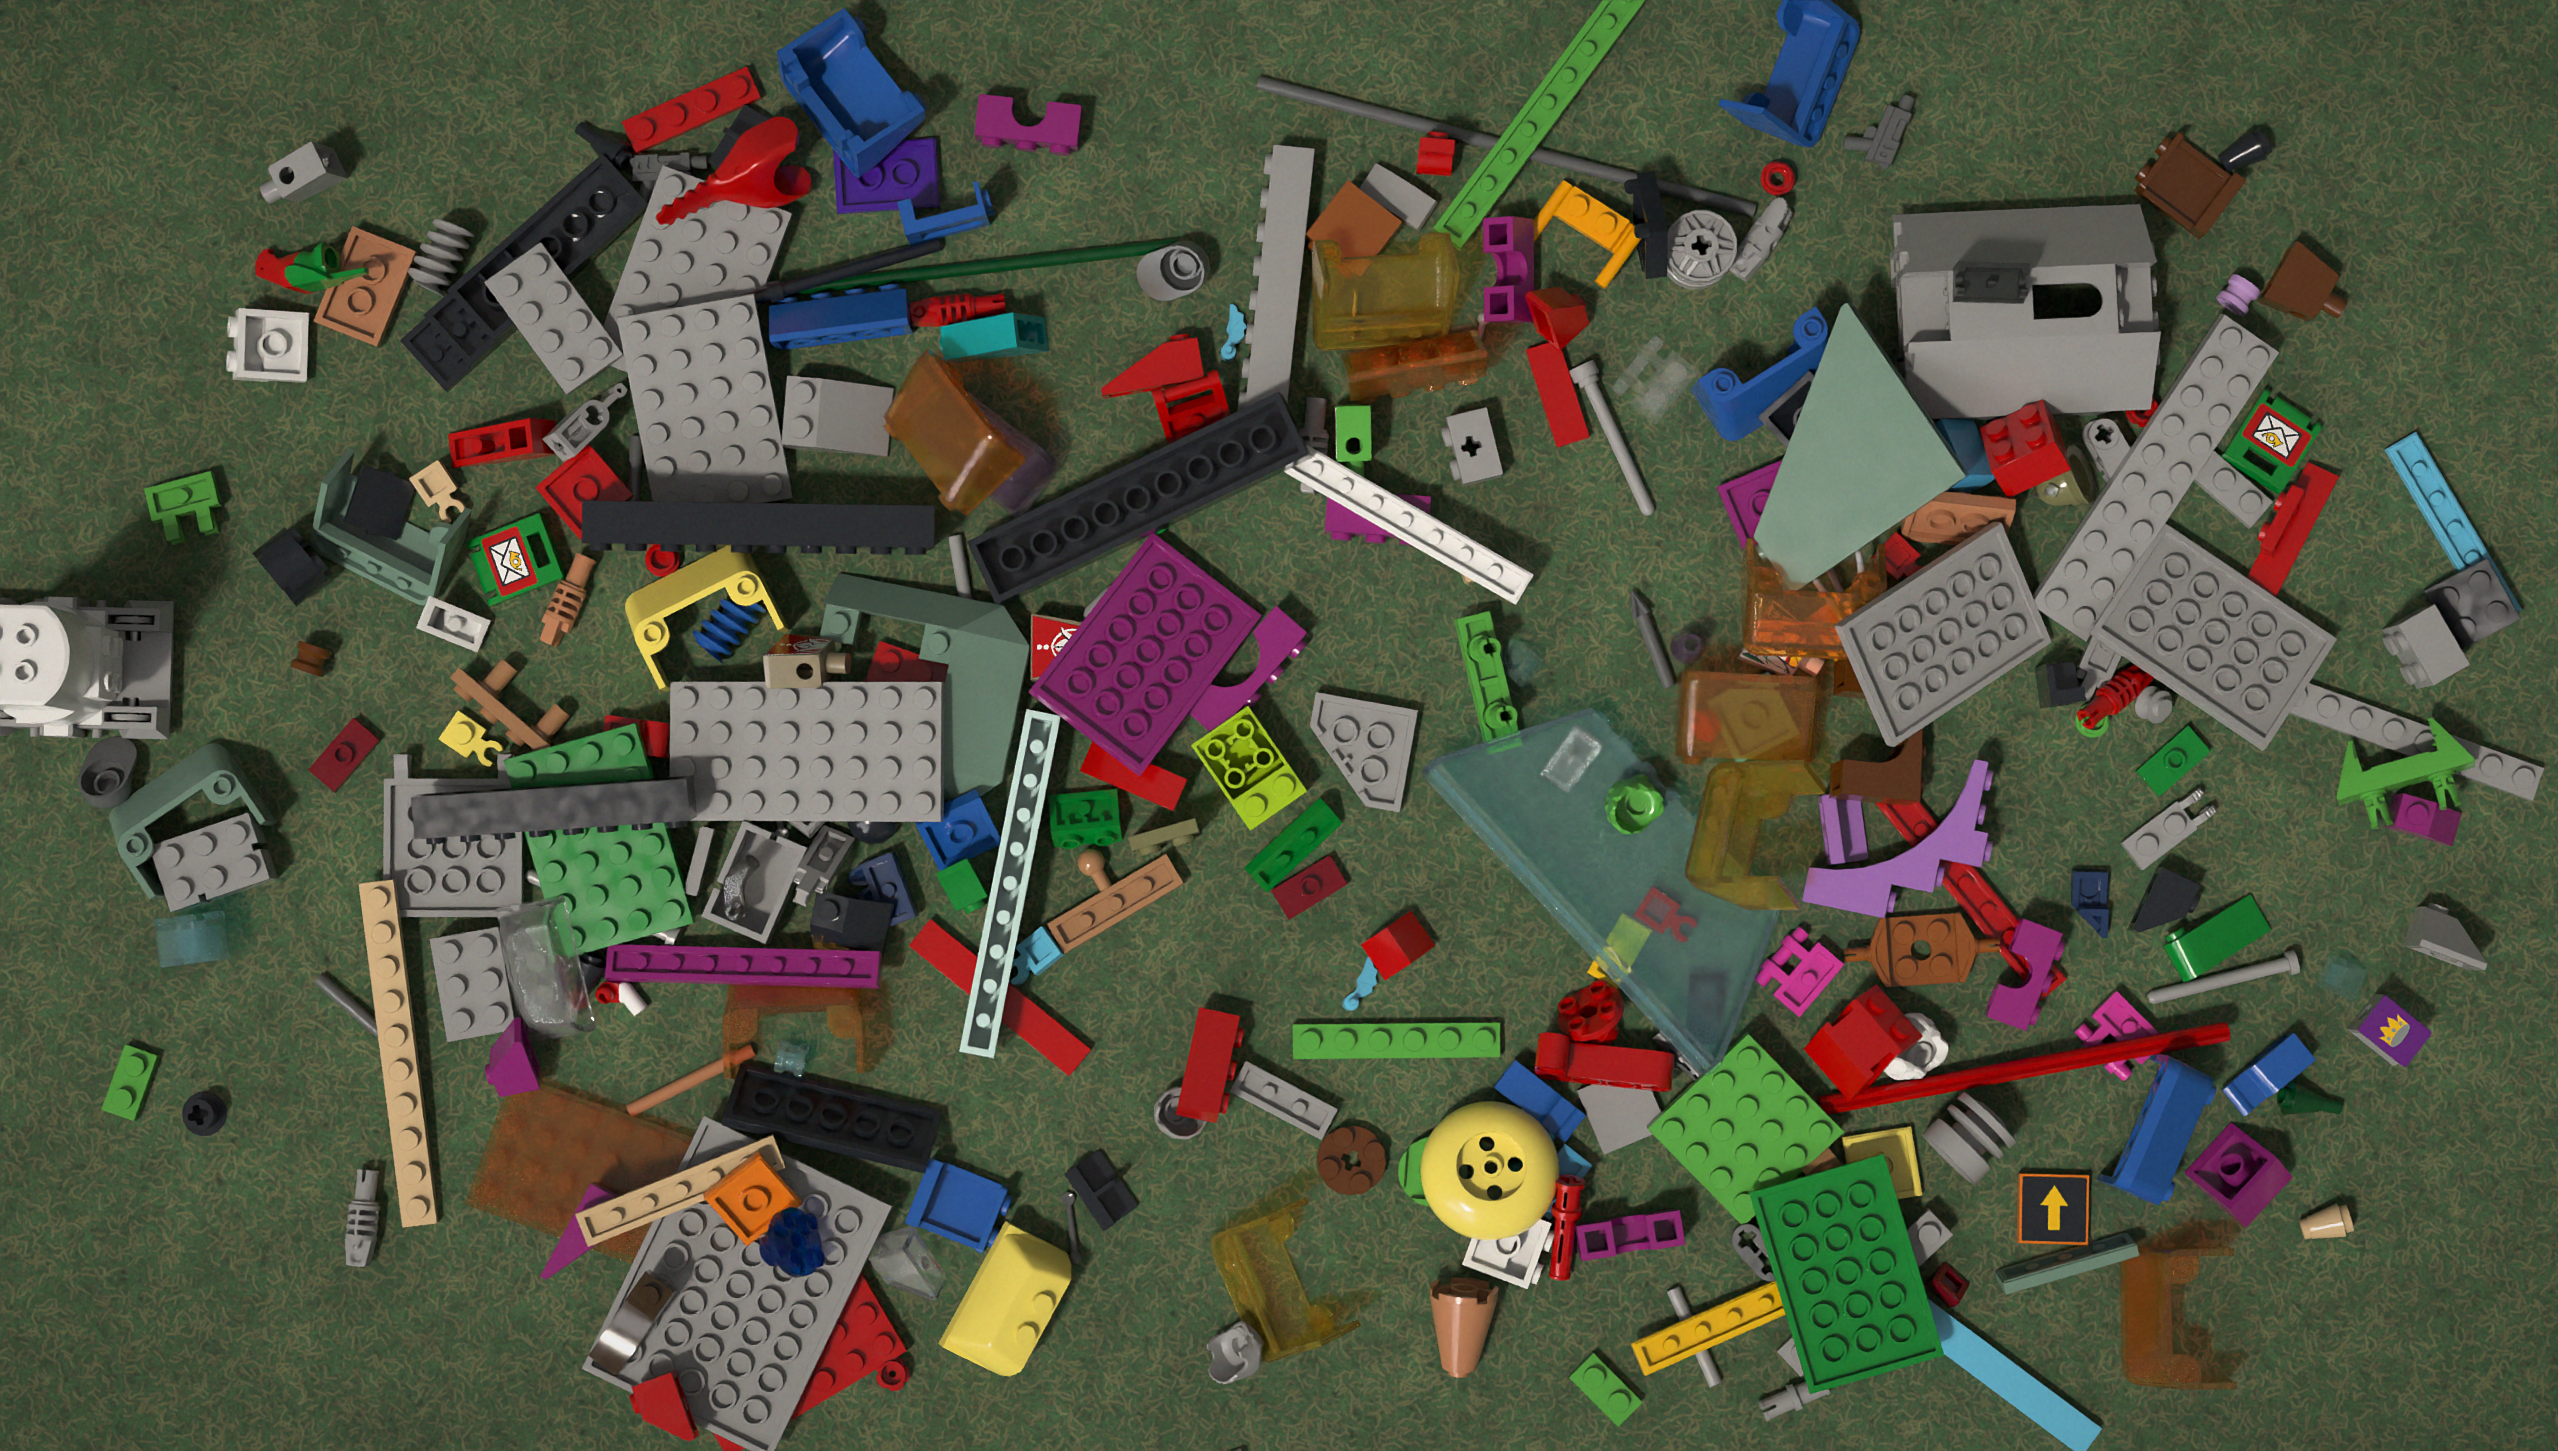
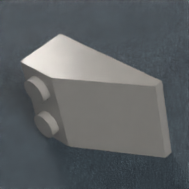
M787 376L781 445L785 449L888 457L894 388L822 378Z

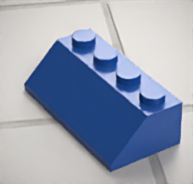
M891 284L880 286V292L866 293L865 289H852L845 291V296L832 298L831 293H820L811 295V301L798 302L796 297L784 298V300L778 301L777 305L769 306L770 343L777 351L913 334L909 294L906 288L900 289V285Z

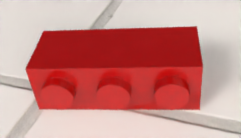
M1199 1007L1176 1115L1217 1123L1219 1113L1226 1114L1230 1094L1224 1092L1226 1080L1233 1081L1237 1061L1231 1060L1233 1047L1240 1049L1244 1028L1238 1027L1240 1016Z

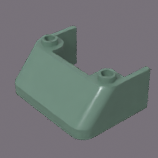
M348 448L321 482L310 537L311 545L321 556L416 604L426 605L429 596L435 598L438 595L464 545L472 510L466 507L453 524L439 522L434 525L430 533L403 521L397 541L376 533L372 535L366 534L365 529L343 522L358 478L350 474L355 451Z
M210 743L204 745L130 795L125 802L114 807L110 813L109 821L118 852L149 899L163 900L166 897L162 885L146 863L154 852V841L146 828L202 790L210 801L218 805H228L242 797L260 825L273 826L277 823L232 753L221 744Z

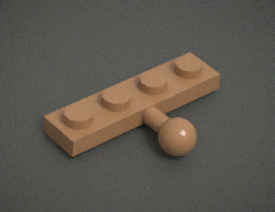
M1086 849L1078 857V868L1083 874L1093 878L1100 893L1049 922L1047 925L1063 953L1066 954L1184 885L1169 857L1165 854L1112 885L1103 870L1105 866L1103 854L1096 849Z

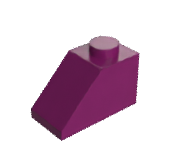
M2404 793L2395 794L2389 810L2393 824L2385 825V828L2452 847L2461 813L2448 807L2447 810H2440L2439 804Z
M521 1017L514 1018L490 1048V1064L485 1065L488 1084H494L499 1097L540 1089V1063Z

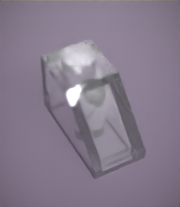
M913 1226L879 1235L868 1257L873 1268L880 1274L886 1284L931 1301L938 1299L947 1278L946 1273Z

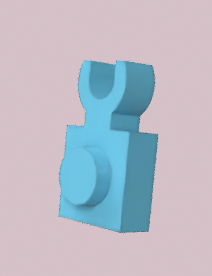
M1041 926L1016 946L1020 956L1017 959H1013L1012 967L1016 966L1018 968V974L1011 980V983L1013 985L1023 984L1027 980L1030 970H1032L1034 975H1040L1065 955L1047 927Z

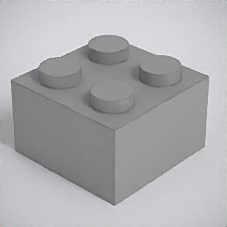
M2435 604L2419 608L2382 629L2385 634L2383 638L2385 647L2391 655L2398 656L2403 665L2400 668L2403 678L2410 686L2414 684L2416 689L2433 686L2470 665Z

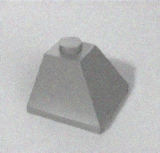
M2429 903L2428 907H2416L2403 946L2466 970H2486L2487 962L2459 920L2448 915L2449 909L2434 903Z

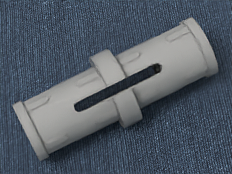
M1805 1381L1796 1386L1789 1384L1785 1386L1786 1390L1765 1399H1760L1758 1404L1762 1410L1775 1405L1774 1408L1762 1412L1765 1420L1769 1421L1792 1409L1799 1411L1803 1409L1802 1405L1825 1395H1830V1391L1827 1389L1809 1394Z

